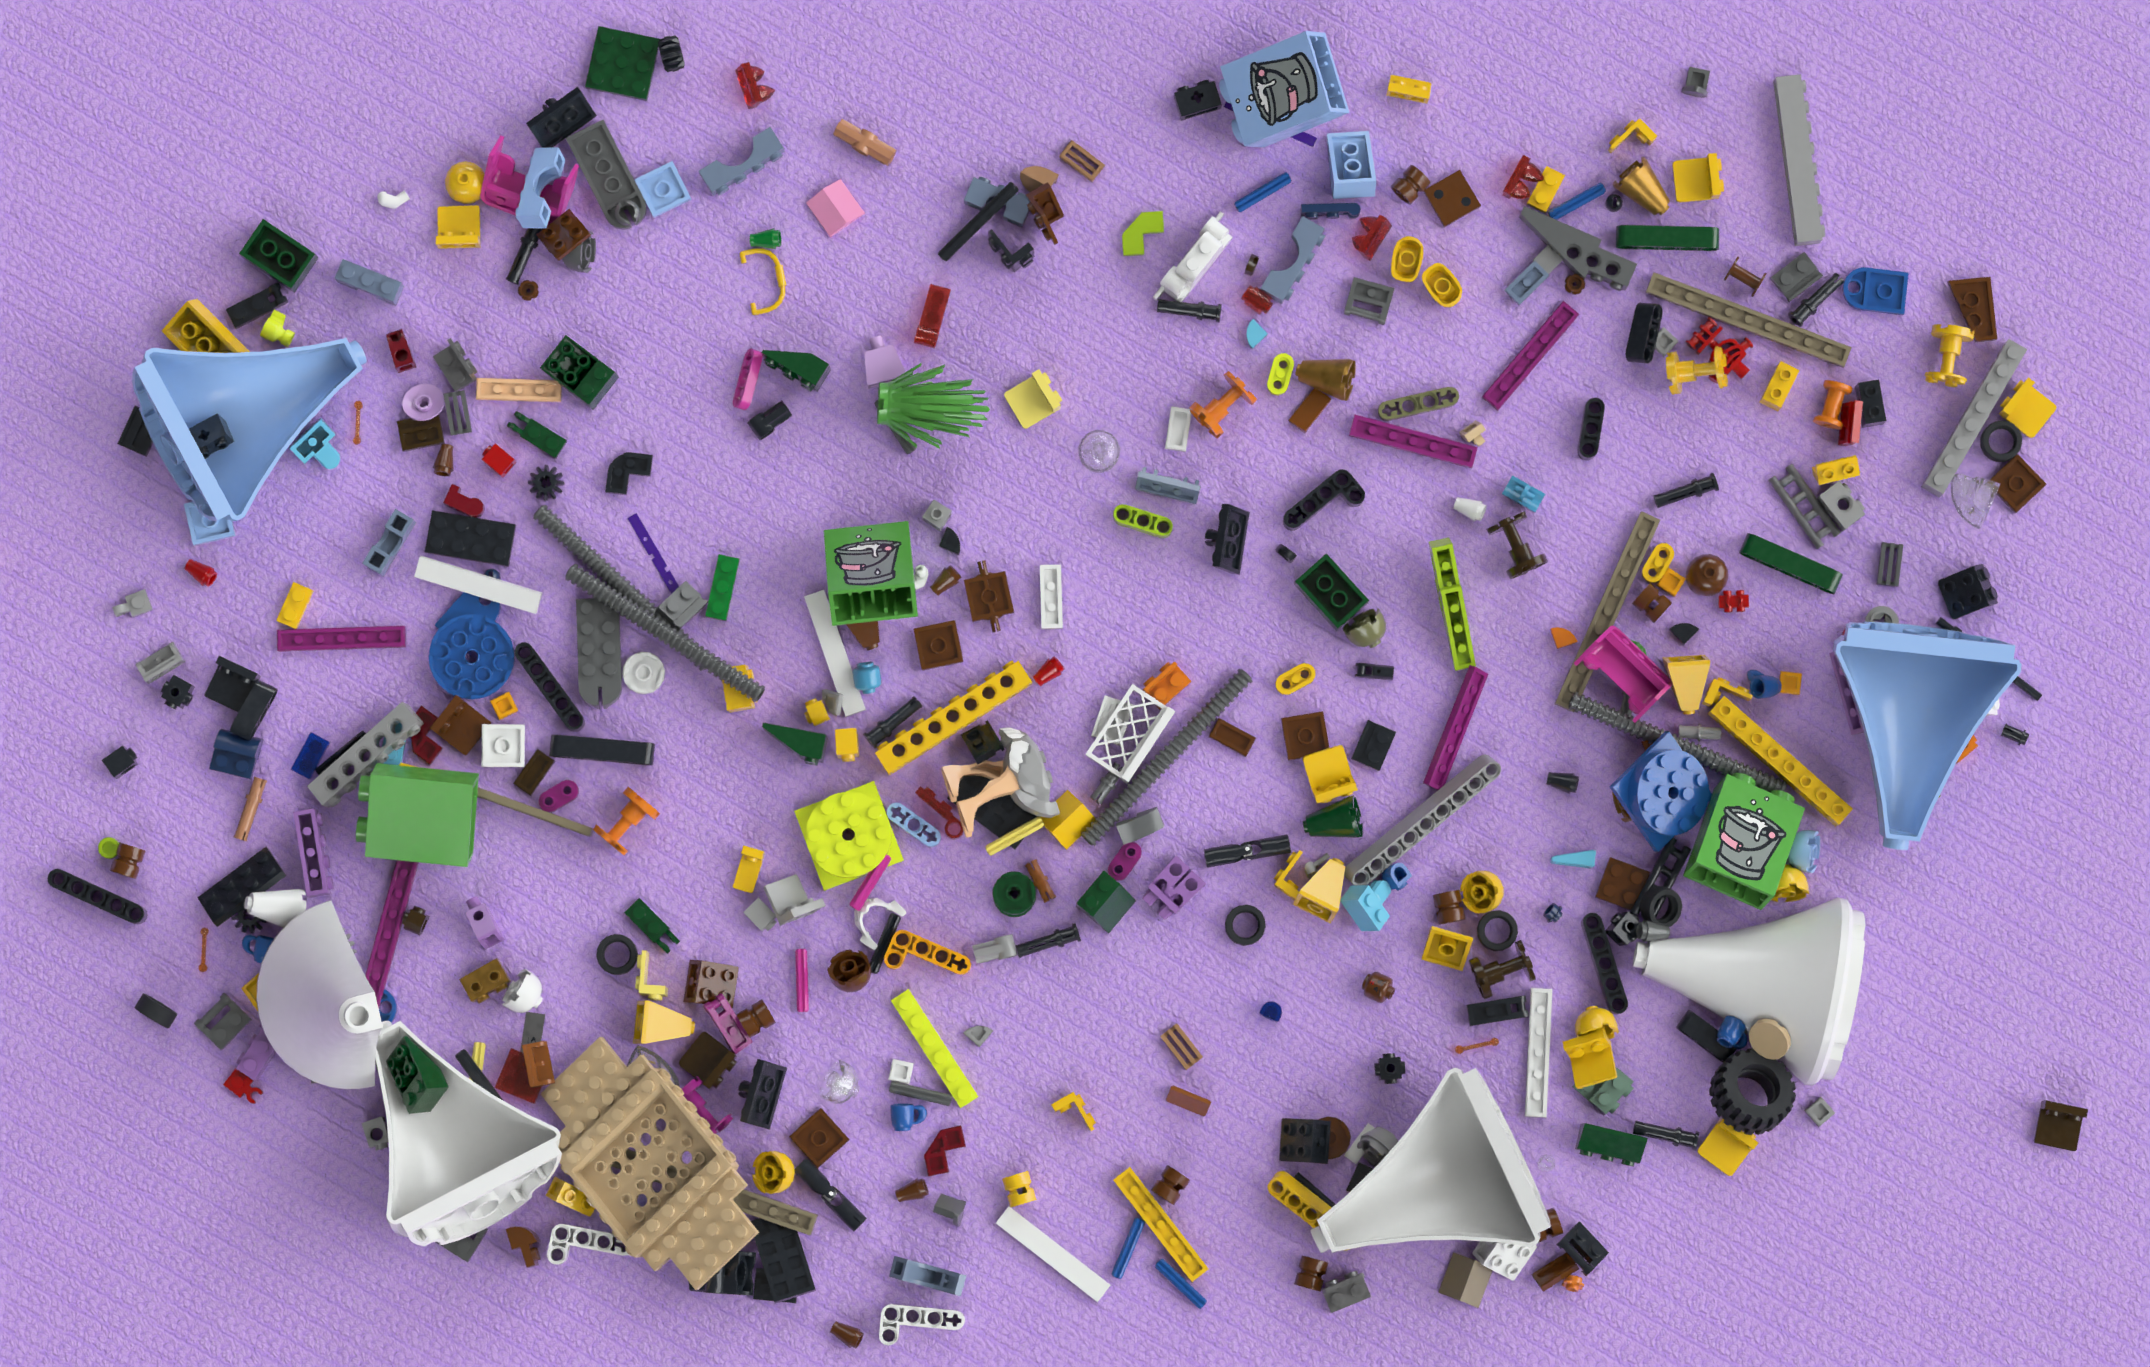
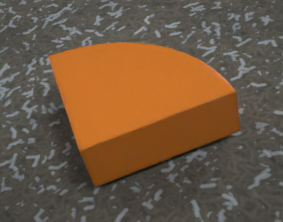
M1559 627L1550 629L1557 649L1578 642L1576 637L1567 629Z

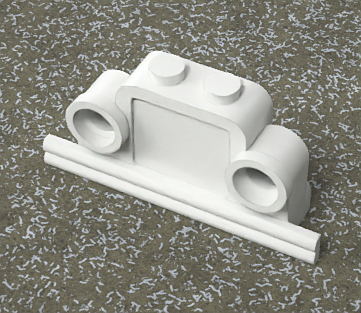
M1220 211L1216 217L1212 216L1200 231L1199 239L1177 267L1173 266L1160 282L1161 287L1153 296L1155 301L1165 292L1174 300L1183 302L1233 238L1229 235V229L1219 223L1224 213Z

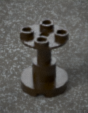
M1525 511L1513 516L1514 520L1508 517L1498 522L1500 526L1496 524L1486 529L1489 535L1504 531L1512 548L1509 554L1515 565L1506 571L1510 579L1524 575L1528 571L1548 562L1545 554L1534 557L1529 544H1523L1515 527L1516 524L1527 518Z
M1522 940L1514 942L1518 957L1499 964L1496 960L1482 966L1478 957L1469 960L1472 974L1474 973L1476 985L1484 999L1493 996L1490 988L1491 985L1504 981L1505 975L1523 969L1529 981L1536 980L1532 970L1531 959L1524 953L1526 951Z

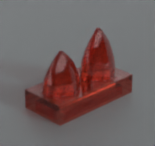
M746 62L742 63L735 70L748 109L756 108L760 103L768 100L775 92V89L769 86L757 85L756 82L762 78L765 72L761 68L750 66V63Z
M1525 155L1522 156L1506 184L1502 196L1508 199L1511 197L1516 199L1530 197L1529 189L1521 179L1531 182L1544 180L1541 171L1530 162L1531 158Z
M1382 215L1360 218L1361 225L1368 234L1352 237L1356 250L1360 252L1363 258L1371 261L1392 227L1388 219Z

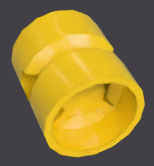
M1028 1171L1002 1178L1005 1190L1009 1191L1007 1198L1010 1208L1037 1200L1034 1189L1029 1187L1031 1179ZM1022 1188L1023 1194L1019 1195L1016 1189Z

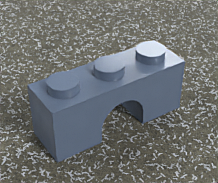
M973 177L965 196L964 204L981 211L1005 186L999 184L997 187L990 184L991 181L984 177H979L978 179ZM1018 192L1005 204L1006 210L1003 220L1023 228L1029 214V209L1026 205L1029 201L1026 194Z
M342 259L335 276V280L338 283L355 290L360 289L368 292L376 298L395 306L404 288L400 281Z
M395 509L384 526L385 531L375 546H372L362 564L384 577L416 524L414 519Z

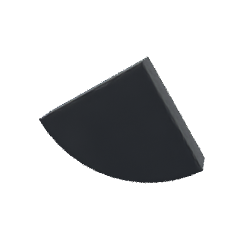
M947 527L939 547L959 555V538L951 528Z
M1282 544L1275 549L1289 563H1292L1297 557L1294 552Z
M1689 623L1676 624L1669 629L1683 645L1699 630L1698 627Z

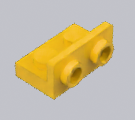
M1391 75L1386 96L1428 104L1431 83Z
M1854 455L1816 464V466L1812 467L1813 476L1819 485L1860 476L1858 458Z

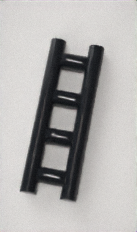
M1672 838L1664 846L1630 912L1638 916L1644 894L1650 888L1657 886L1654 883L1660 873L1667 877L1663 886L1669 889L1672 888L1692 849L1684 846L1682 850L1674 847L1677 841L1675 838ZM1670 854L1677 858L1672 870L1664 865ZM1666 895L1661 896L1655 903V918L1667 898Z

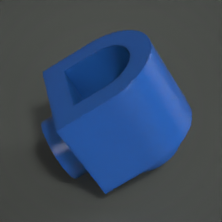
M1402 863L1392 864L1382 872V879L1389 883L1391 890L1396 889L1399 891L1408 884L1406 881L1412 877L1408 868Z

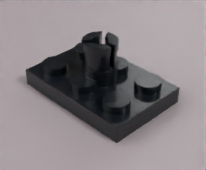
M576 87L558 101L555 98L546 100V105L543 104L542 106L543 111L526 124L542 148H550L560 143L597 115L581 90Z
M1222 504L1219 512L1218 530L1208 529L1205 533V539H1211L1205 541L1206 545L1215 546V552L1212 555L1213 567L1231 574L1240 575L1250 512L1230 504Z
M757 1059L751 1082L743 1080L738 1087V1091H740L738 1095L746 1098L741 1111V1122L770 1130L787 1067Z

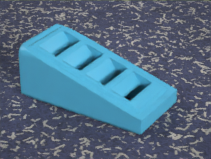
M1596 850L1556 855L1550 859V863L1591 869L1595 866Z

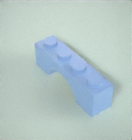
M559 147L535 148L534 154L530 158V168L525 176L524 189L520 193L519 206L515 211L516 219L519 220L523 228H547L551 210L545 199L540 197V194L549 182L560 178L562 175L565 158Z

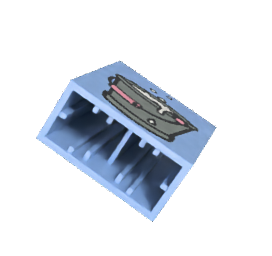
M1305 31L1220 66L1224 78L1219 83L1220 91L1223 98L1232 104L1236 117L1231 123L1232 131L1236 139L1243 143L1245 147L1264 148L1349 113L1325 33Z

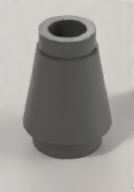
M1644 920L1638 923L1636 935L1643 942L1668 939L1670 928L1669 926Z

